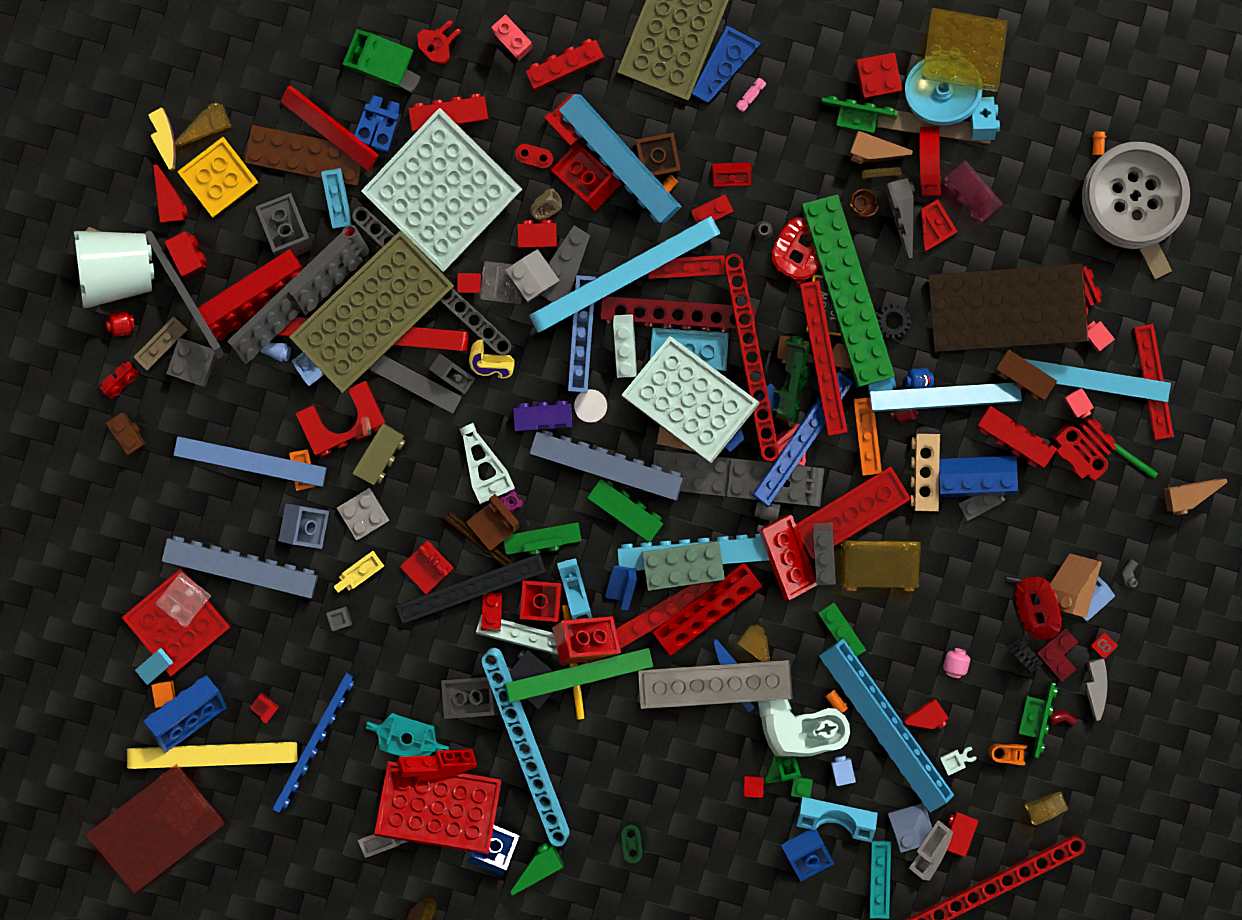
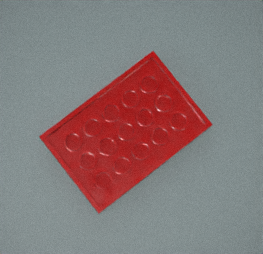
M388 761L374 836L489 855L501 780L459 773L438 779L417 781L416 776L401 777L397 762Z

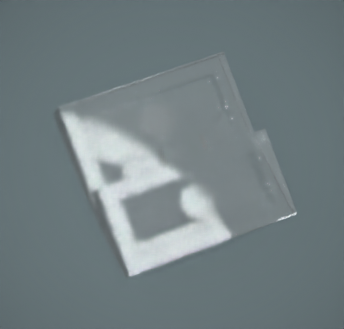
M484 261L479 299L511 304L521 303L522 293L506 272V269L511 267L512 264Z
M181 572L156 602V605L186 628L210 599L211 595Z

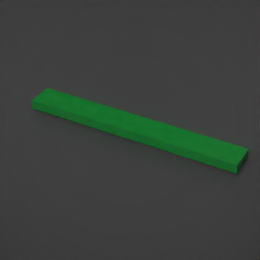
M645 648L504 683L508 702H514L653 667L650 649Z

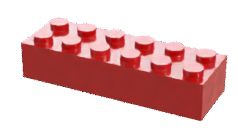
M289 249L198 307V310L216 340L220 341L233 330L240 329L244 323L258 313L304 267Z

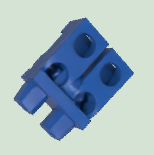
M373 95L369 104L366 103L354 136L368 147L372 146L374 149L389 153L400 118L398 114L400 104L390 101L387 110L380 108L383 98Z

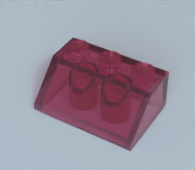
M966 160L944 178L947 181L945 182L947 188L959 195L957 199L963 206L967 205L972 210L970 214L976 221H984L1003 205Z

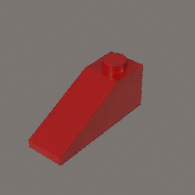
M153 165L160 223L185 221V216H188L187 205L183 204L182 199L161 167Z

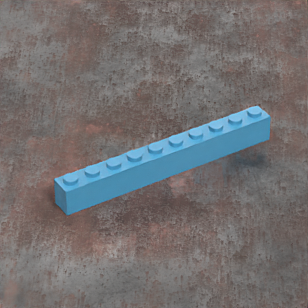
M842 639L827 648L819 655L823 664L827 666L835 681L839 683L845 695L854 704L857 712L866 721L867 726L873 731L879 743L888 752L889 757L900 769L901 774L905 776L911 788L922 800L923 805L929 812H932L946 804L954 794L845 640Z

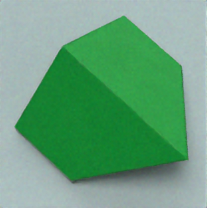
M773 754L764 784L801 777L796 757H778Z

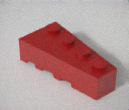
M988 406L976 424L979 427L978 431L987 437L990 434L996 438L994 440L995 443L1003 448L1005 445L1011 448L1010 452L1018 458L1023 456L1027 459L1026 463L1035 469L1037 466L1045 468L1057 450L1053 445L1048 446L1045 444V441L1039 436L1030 434L1025 427L1018 423L1015 424L1012 419L992 406Z

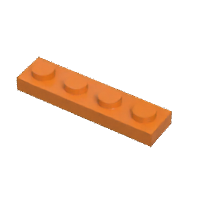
M869 397L853 399L862 475L878 474L882 470L875 412H871Z

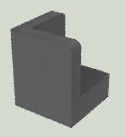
M406 69L401 84L398 87L413 94L421 77Z
M347 606L326 613L332 631L352 625Z

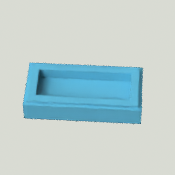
M160 648L135 671L148 685L173 662Z

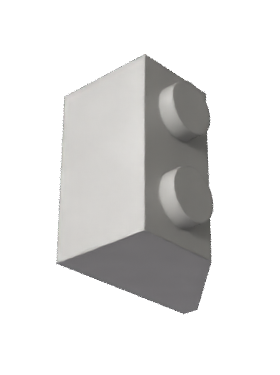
M538 249L506 269V272L528 303L560 281Z

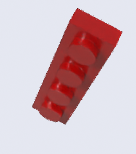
M724 255L675 258L649 272L648 276L649 279L725 275Z

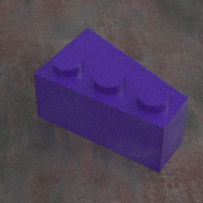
M556 401V405H548V402L536 403L537 406L529 407V403L517 404V408H513L515 431L573 427L571 404H567V401Z

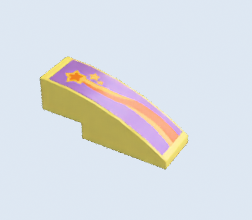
M160 108L148 115L157 130L151 137L168 169L172 171L175 169L176 162L174 134L165 110Z

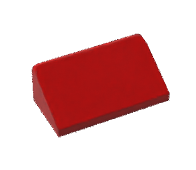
M751 163L712 164L713 187L751 186Z

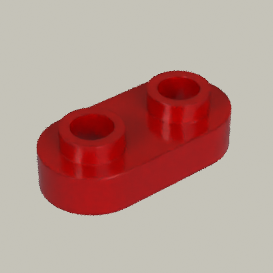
M521 144L516 149V158L521 163L541 169H546L553 163V155L547 149L529 144ZM523 150H527L529 152V155L527 157H523L521 155ZM542 155L547 156V161L541 162L540 157Z

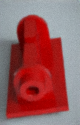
M129 361L123 362L114 371L118 376L117 378L111 374L101 383V390L109 398L112 399L119 395L122 389L128 383L133 382L139 374Z

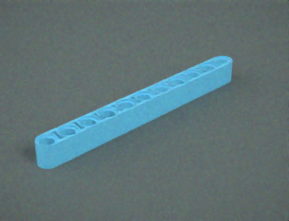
M712 216L530 314L529 317L537 332H541L720 234V231Z
M491 648L482 657L483 668L549 841L554 846H562L569 837L568 825L520 700L508 702L507 697L502 695V691H506L504 683L512 682V678L501 651L497 648ZM488 656L495 657L496 662H491ZM495 674L502 675L503 680L497 679ZM508 709H513L516 715H511ZM515 727L522 728L523 733L517 732ZM522 744L529 746L530 750L523 749ZM529 762L535 763L537 768H532ZM535 780H541L543 785H538ZM542 797L548 798L550 803H545ZM549 815H554L557 820H551ZM555 833H561L563 838L557 837Z

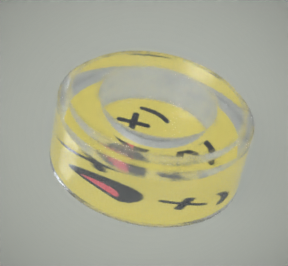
M361 417L363 435H371L369 417Z

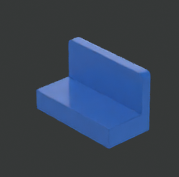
M615 565L612 568L605 597L620 600L622 610H629L637 581L636 569Z

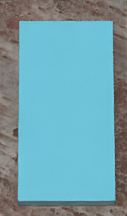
M652 328L650 360L669 336H671L715 370L726 371L729 333Z

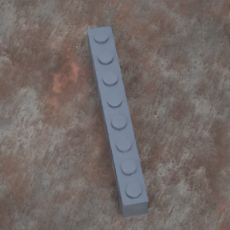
M543 429L541 433L536 432L530 451L532 455L678 500L684 478L680 477L681 473L670 470L668 474L662 472V467L653 464L651 468L643 466V461L633 458L631 462L625 460L626 456L618 453L612 456L607 454L608 450L599 447L593 450L589 448L590 444L579 441L577 445L571 443V438L562 435L558 439L552 437V432Z
M178 536L167 539L162 558L163 562L313 598L318 575L314 574V570L303 568V571L295 570L296 566L285 564L283 567L277 565V561L266 559V562L258 560V556L248 554L247 557L239 556L240 552L229 550L227 553L221 551V547L210 545V548L202 546V542L193 540L191 543L184 542V538Z

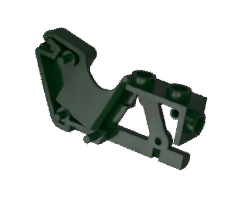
M791 336V338L785 341V344L789 346L785 370L791 374V378L781 390L773 389V393H777L780 396L779 407L773 408V411L777 412L776 417L782 426L791 429L795 427L799 418L800 401L796 399L797 390L801 391L807 382L804 378L808 374L806 364L810 342L802 340L803 338L799 336Z

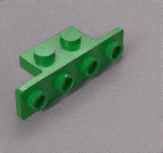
M834 96L822 97L821 100L822 105L840 108L836 125L840 128L875 134L878 116L894 119L898 117V113L891 107L880 109L875 108L876 105L870 103L859 105L857 101L846 99L845 102L838 101V98Z
M571 523L512 534L504 540L506 554L529 551V555L541 553L540 549L543 548L553 551L559 550L560 545L580 542L579 524Z
M1049 682L1045 700L1026 696L1018 734L1036 738L1032 755L1034 758H1039V754L1042 755L1044 751L1043 736H1047L1049 725L1046 723L1048 717H1051L1053 712V706H1051L1052 698L1055 699L1057 694V687H1055L1054 682Z

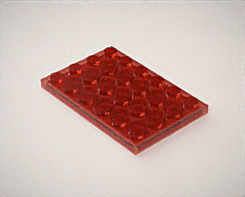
M175 764L91 829L86 836L135 894L223 826L225 822L180 767Z

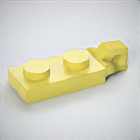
M372 551L339 576L341 581L334 588L338 593L345 587L348 590L354 589L383 568L384 565L375 552Z

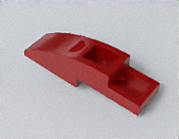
M472 749L436 751V754L433 756L398 757L397 760L401 777L416 776L417 781L448 777L477 766Z

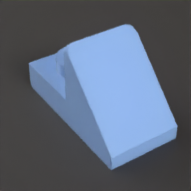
M304 352L291 361L308 386L324 375Z

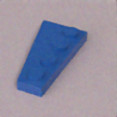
M726 26L692 91V95L709 103L761 43Z

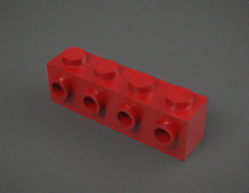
M585 40L576 49L570 47L564 50L563 55L557 57L555 54L546 58V62L541 65L539 63L530 65L526 74L533 90L536 91L604 60L597 41Z

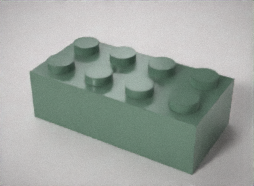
M719 541L642 551L648 591L725 580Z

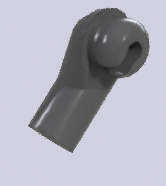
M1132 559L1129 560L1122 571L1124 584L1129 588H1135L1138 585V581L1133 573L1138 563Z

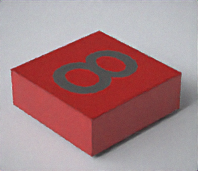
M1103 632L1090 646L1105 659L1118 645Z

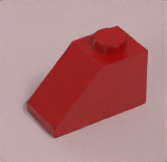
M933 698L903 719V721L907 725L940 729L947 724L946 720L949 717L937 700Z

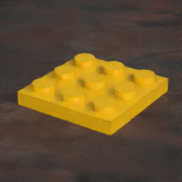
M224 137L177 171L213 218L259 183Z

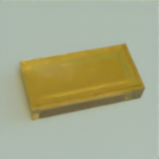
M900 167L869 169L861 172L862 179L902 175Z

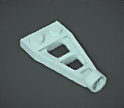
M472 423L460 428L459 430L464 439L472 488L479 503L488 501L494 494L499 496L515 489L508 471L477 433L474 424ZM473 432L471 437L466 436V434ZM478 444L482 447L486 456L475 461L471 448ZM483 462H489L496 470V475L483 481L479 478L478 466Z

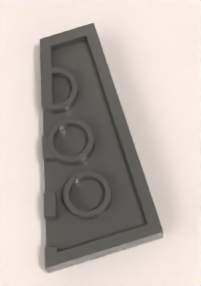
M575 225L548 264L560 280L540 294L550 302H554L571 293L590 238L589 234Z

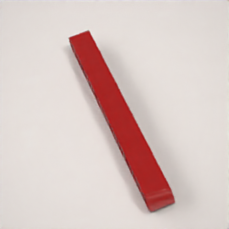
M730 254L725 259L724 266L748 391L752 397L757 390L762 391L764 394L763 400L758 401L759 405L753 411L760 454L764 460L773 461L778 457L779 450L743 262L739 255ZM731 258L737 259L739 262L738 267L731 268L728 265V260ZM734 277L741 278L742 285L740 287L732 285ZM737 296H743L746 299L744 306L736 304L735 299ZM747 315L749 317V324L742 325L739 322V317ZM744 334L752 335L753 342L751 344L743 342ZM750 352L754 353L757 357L754 363H749L746 359V355ZM756 371L760 374L758 382H753L750 379L751 372ZM760 409L767 411L768 416L765 420H760L757 417V412ZM768 428L771 431L769 439L762 438V429ZM767 447H771L775 451V455L772 458H767L764 454Z
M296 317L277 335L291 336L308 318ZM411 327L394 345L468 351L469 332Z
M1077 836L1068 837L905 920H918L920 918L925 920H951L1082 854L1085 850V843ZM1073 841L1080 842V847L1077 850L1071 849ZM1061 849L1063 851L1062 857L1055 859L1053 856L1054 852ZM1039 858L1046 860V864L1043 867H1037L1036 865ZM1028 867V874L1021 876L1019 874L1020 868ZM1010 875L1012 878L1011 882L1007 885L1003 884L1002 878ZM988 884L994 885V891L991 893L985 892V887ZM970 893H977V899L975 901H968V895ZM954 901L960 902V907L957 910L950 908L951 903ZM936 910L943 911V916L939 919L933 917V913Z

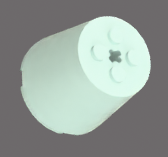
M74 231L83 308L152 291L151 280L154 279L153 263L149 264V261H152L151 245H147L144 233Z

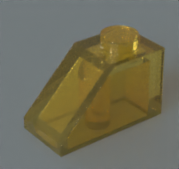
M750 624L737 643L761 662H770L767 636L764 635L765 630L757 624L755 626Z
M1061 791L1025 805L1030 820L1034 825L1050 820L1068 809Z

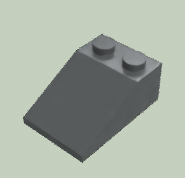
M291 193L256 206L275 258L289 249L295 256L314 250Z
M496 676L497 679L503 680L502 676ZM487 677L441 681L444 719L501 714Z

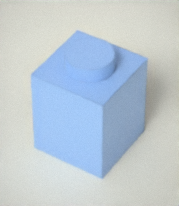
M846 756L834 758L835 761L831 762L836 786L856 782L851 759L846 758Z

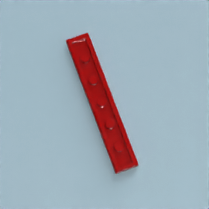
M292 86L287 87L280 101L367 171L372 169L379 156L375 151Z
M1154 325L1133 327L1142 378L1164 382ZM1146 399L1154 440L1174 437L1168 402Z

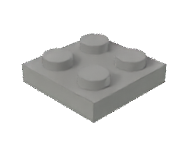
M370 488L337 507L356 541L390 521Z

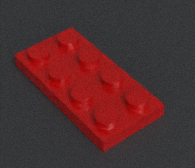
M792 514L786 515L758 530L785 601L791 600L817 586L814 572Z

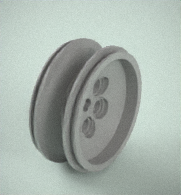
M1128 142L1108 150L1091 167L1082 188V206L1086 219L1092 229L1105 241L1127 249L1146 248L1164 240L1179 227L1187 213L1190 202L1189 181L1182 165L1167 150L1147 142ZM1128 174H1135L1137 177V181L1130 182L1128 180ZM1147 181L1152 182L1154 190H1148L1145 183ZM1112 185H1119L1121 193L1113 192ZM1133 193H1136L1139 197L1135 201L1130 198ZM1149 200L1154 201L1156 209H1150L1147 206V202ZM1116 203L1121 204L1123 212H1116L1114 205ZM1133 211L1140 213V220L1137 221L1132 218Z

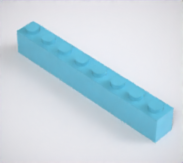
M755 534V538H748L747 535H736V539L729 540L728 536L717 537V541L720 543L722 564L769 560L760 534ZM698 538V542L690 543V539L679 540V544H671V541H660V545L652 546V542L640 543L641 547H633V544H622L621 548H618L619 566L635 568L636 571L645 570L642 551L712 541H709V538Z

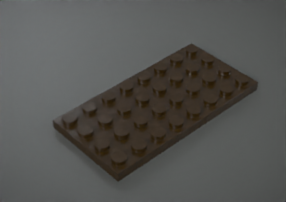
M1083 263L929 275L935 352L1089 341Z

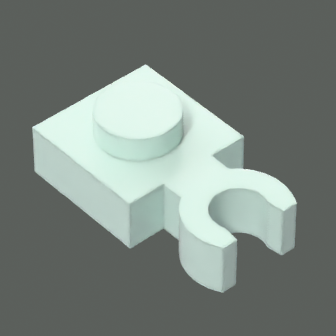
M966 747L961 754H959L958 750H955L940 757L948 776L966 768L965 761L973 762L977 759L976 756L967 757V752L972 750L971 747Z

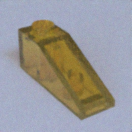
M218 102L208 105V109L203 110L175 141L176 146L180 147L231 128L232 125L224 105L218 104Z

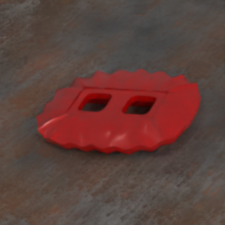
M796 217L790 220L778 235L771 252L772 263L785 276L791 277L794 280L805 281L813 277L820 266L813 244L811 243L809 247H805L798 242L802 234L810 237L805 218ZM793 250L803 255L800 263H796L789 258Z
M1028 577L1022 579L1016 585L1017 589L1014 594L1018 607L1017 612L1020 615V621L1024 624V630L1029 633L1030 637L1037 638L1038 640L1054 638L1062 627V617L1055 591L1044 578ZM1031 594L1038 595L1040 604L1033 605ZM1036 613H1043L1044 623H1038Z

